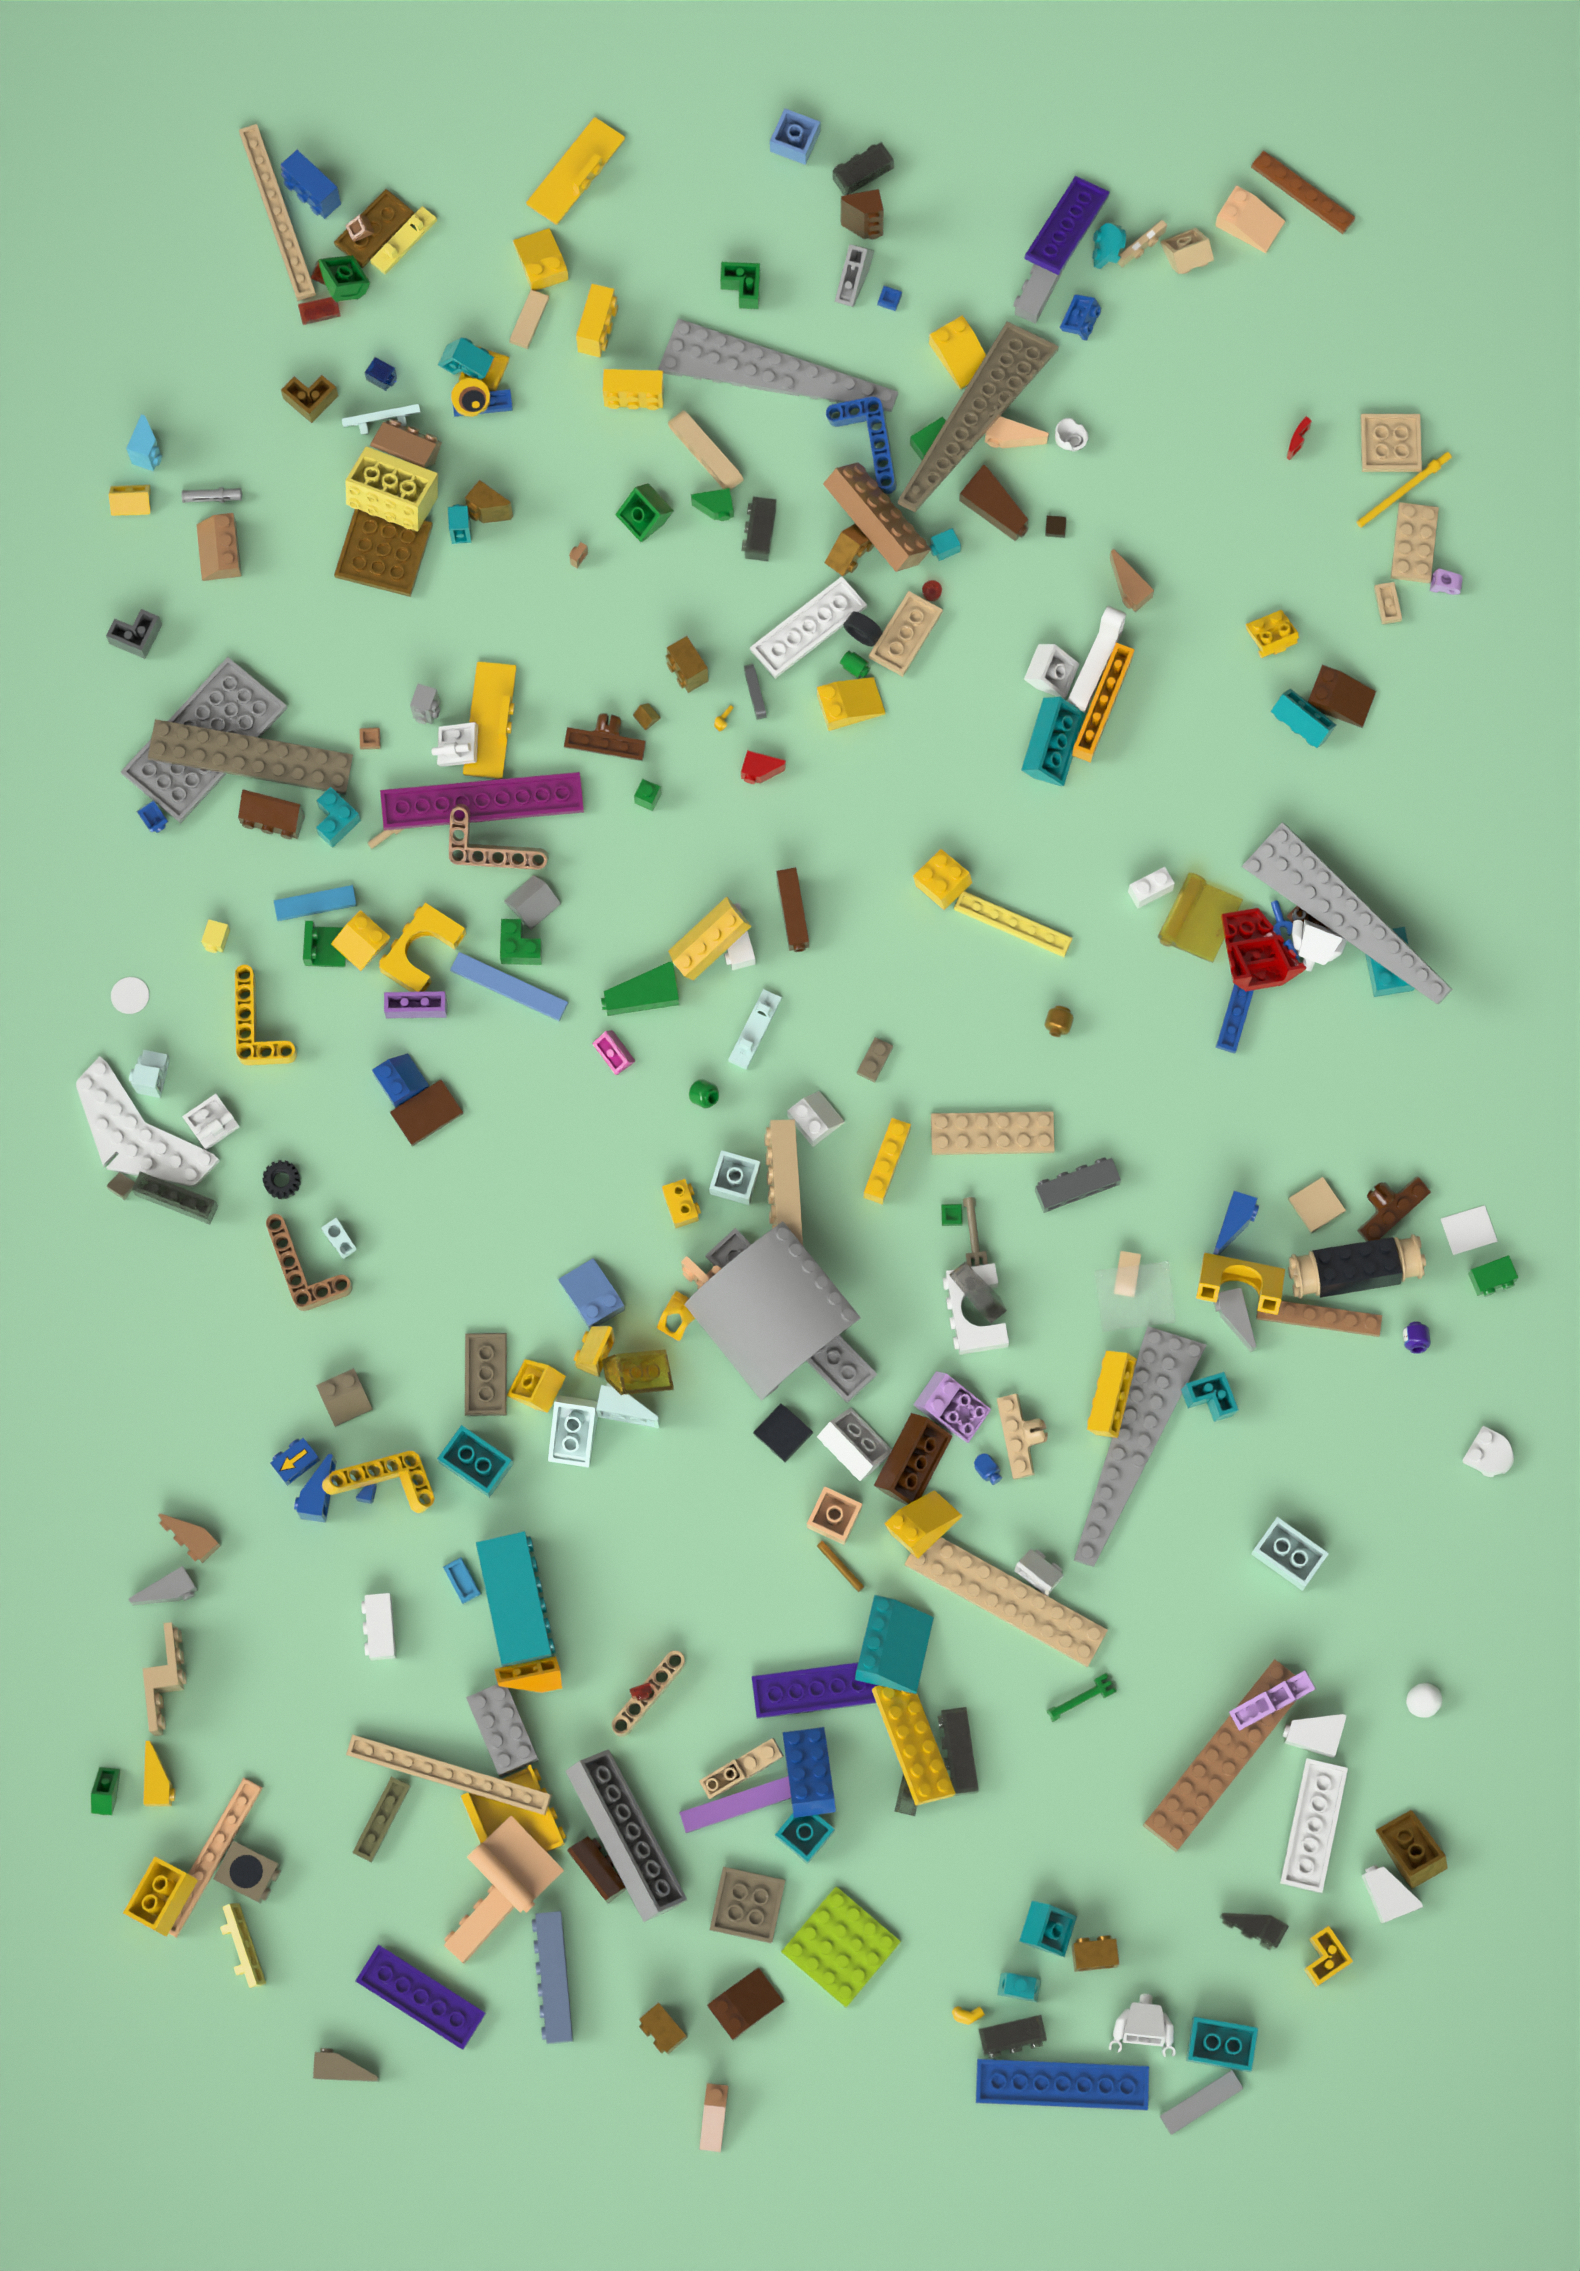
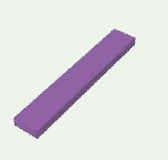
M787 1776L679 1812L685 1832L689 1833L791 1799L789 1779Z

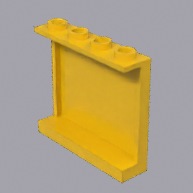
M528 1765L526 1769L501 1779L547 1793L546 1788L541 1789L538 1783L542 1779L537 1768L532 1769L531 1765ZM467 1792L460 1795L480 1843H483L512 1816L546 1852L565 1845L563 1839L566 1838L562 1826L557 1827L555 1823L558 1817L554 1807L549 1808L548 1806L546 1815H542Z

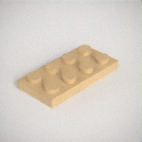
M1399 502L1390 579L1430 583L1439 507Z
M908 591L883 631V634L870 652L869 659L903 677L943 613V609Z

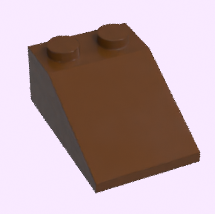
M1322 665L1308 703L1322 714L1363 728L1376 691L1339 670Z
M758 1967L707 2004V2007L732 2041H734L784 2003V2001Z

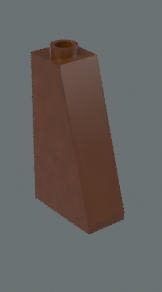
M983 464L961 491L959 501L1016 541L1027 533L1029 529L1027 527L1028 518L988 467Z
M795 867L777 870V887L789 951L802 952L809 948V938L797 869Z

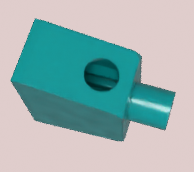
M1001 1973L997 1995L1037 2002L1041 1981L1034 1977Z

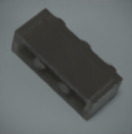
M882 142L877 145L873 144L862 154L854 155L845 164L837 165L833 170L832 179L843 195H849L894 169V159Z
M753 496L752 503H748L747 515H750V520L745 522L744 533H747V540L743 539L741 550L745 552V559L769 561L777 499Z
M1041 2015L978 2029L983 2055H988L989 2059L1002 2056V2051L1009 2050L1010 2054L1021 2052L1022 2047L1030 2045L1031 2049L1042 2047L1043 2042L1047 2041Z

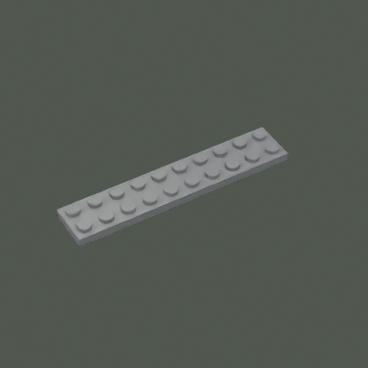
M735 1228L705 1257L713 1266H719L722 1269L751 1244ZM840 1335L806 1361L846 1403L877 1376V1373Z

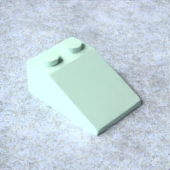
M607 1383L606 1386L601 1385L596 1408L598 1417L659 1428L658 1416L624 1390L619 1389L618 1385Z
M560 1395L554 1402L548 1461L589 1467L598 1419L596 1411L598 1401Z

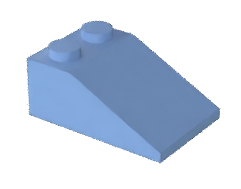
M594 1258L558 1279L589 1330L592 1326H600L625 1311L623 1302Z

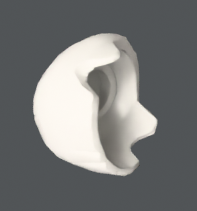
M1065 418L1056 426V443L1064 450L1078 451L1086 445L1088 432L1082 424H1077L1074 419Z
M1421 1683L1409 1691L1406 1704L1412 1714L1427 1718L1434 1715L1442 1706V1695L1440 1690L1433 1684Z

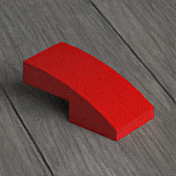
M1307 416L1301 421L1292 436L1287 453L1289 460L1303 447L1305 439L1302 436L1310 429L1312 420Z

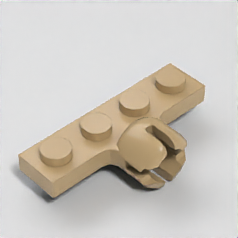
M1018 1394L997 1398L1013 1479L1016 1480L1035 1475L1030 1447L1047 1441L1048 1433L1043 1431L1046 1429V1425L1039 1418L1024 1421Z

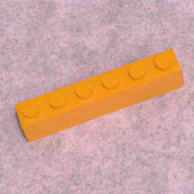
M1119 643L1115 644L1074 745L1072 756L1091 763L1132 662L1135 649Z

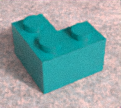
M461 337L446 346L438 366L453 375L462 371L472 378L481 380L485 378L494 357L486 349L478 348L473 345L471 340Z
M330 787L316 800L319 809L327 815L316 829L318 835L333 848L361 819L359 813Z
M1225 1372L1186 1383L1181 1389L1187 1408L1207 1403L1214 1422L1234 1416L1238 1411Z

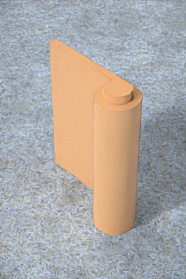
M512 1816L467 1857L520 1913L523 1910L527 1913L535 1905L533 1901L564 1871Z

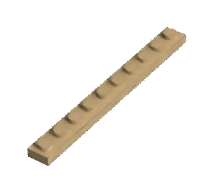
M255 124L239 129V134L297 301L315 296L316 293L258 126Z
M352 1735L346 1755L542 1815H546L552 1796L551 1794L356 1735Z

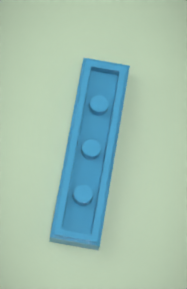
M353 885L273 900L277 921L357 906Z

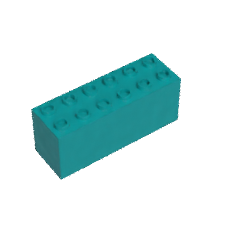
M524 1531L476 1542L502 1667L553 1657L552 1654L556 1653L553 1639L548 1637V1633L552 1632L548 1617L544 1618L547 1608L544 1597L540 1598L539 1593L543 1592L540 1578L535 1576V1572L539 1571L535 1556L531 1557V1552H534L531 1536L527 1537Z

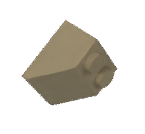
M354 1368L316 1385L335 1427L373 1410Z

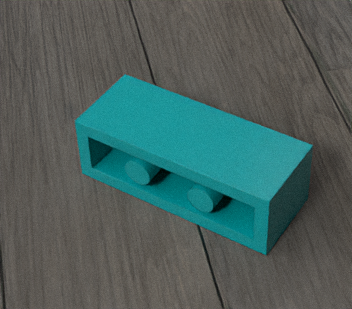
M1291 688L1281 695L1270 711L1275 715L1276 719L1287 724L1294 733L1301 735L1309 745L1316 748L1325 743L1336 727L1333 721Z

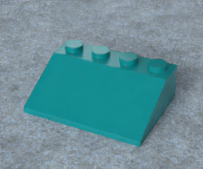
M874 1595L855 1680L917 1694L934 1617L895 1599Z

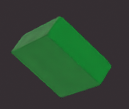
M941 1204L942 1226H962V1204Z

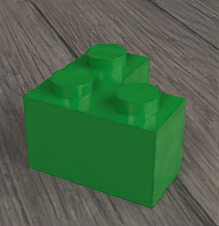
M721 262V290H739V308L759 309L760 263Z
M501 919V964L542 965L541 939L522 938L523 925L521 919Z

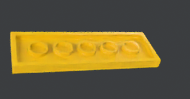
M875 1686L872 1689L873 1695L915 1805L953 1797L956 1794L918 1694Z

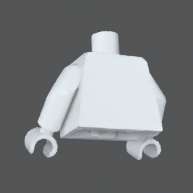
M1140 1995V2003H1131L1130 2009H1125L1118 2017L1113 2032L1114 2040L1109 2044L1110 2050L1112 2044L1116 2042L1120 2046L1118 2050L1120 2052L1122 2049L1120 2040L1123 2039L1124 2043L1162 2046L1161 2052L1164 2057H1166V2049L1171 2048L1172 2057L1175 2056L1176 2051L1172 2047V2043H1174V2026L1168 2015L1162 2012V2006L1152 2004V1995Z

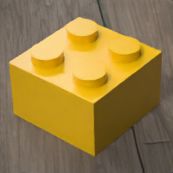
M942 849L913 875L916 887L943 910L972 884L970 873Z

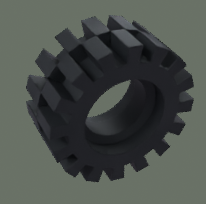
M278 1160V1163L272 1162L271 1166L268 1165L266 1167V1172H263L264 1178L262 1180L265 1189L272 1197H278V1199H282V1197L288 1199V1196H294V1192H298V1186L301 1185L300 1174L297 1168L286 1160L285 1162H282V1160ZM278 1173L289 1175V1183L286 1186L278 1187L274 1184V1178Z

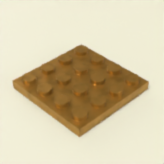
M355 509L334 573L335 578L411 597L432 530V522L424 521L417 532Z

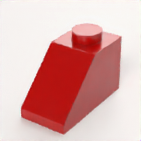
M747 750L741 770V779H744L749 784H755V782L761 784L785 771L786 760Z

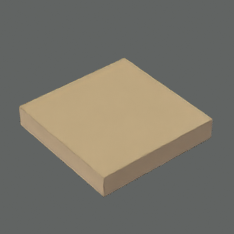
M1323 1177L1288 1199L1310 1233L1346 1211Z

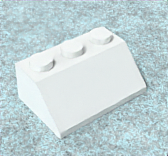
M851 1407L831 1420L817 1436L823 1445L859 1481L866 1478L880 1466L892 1451Z

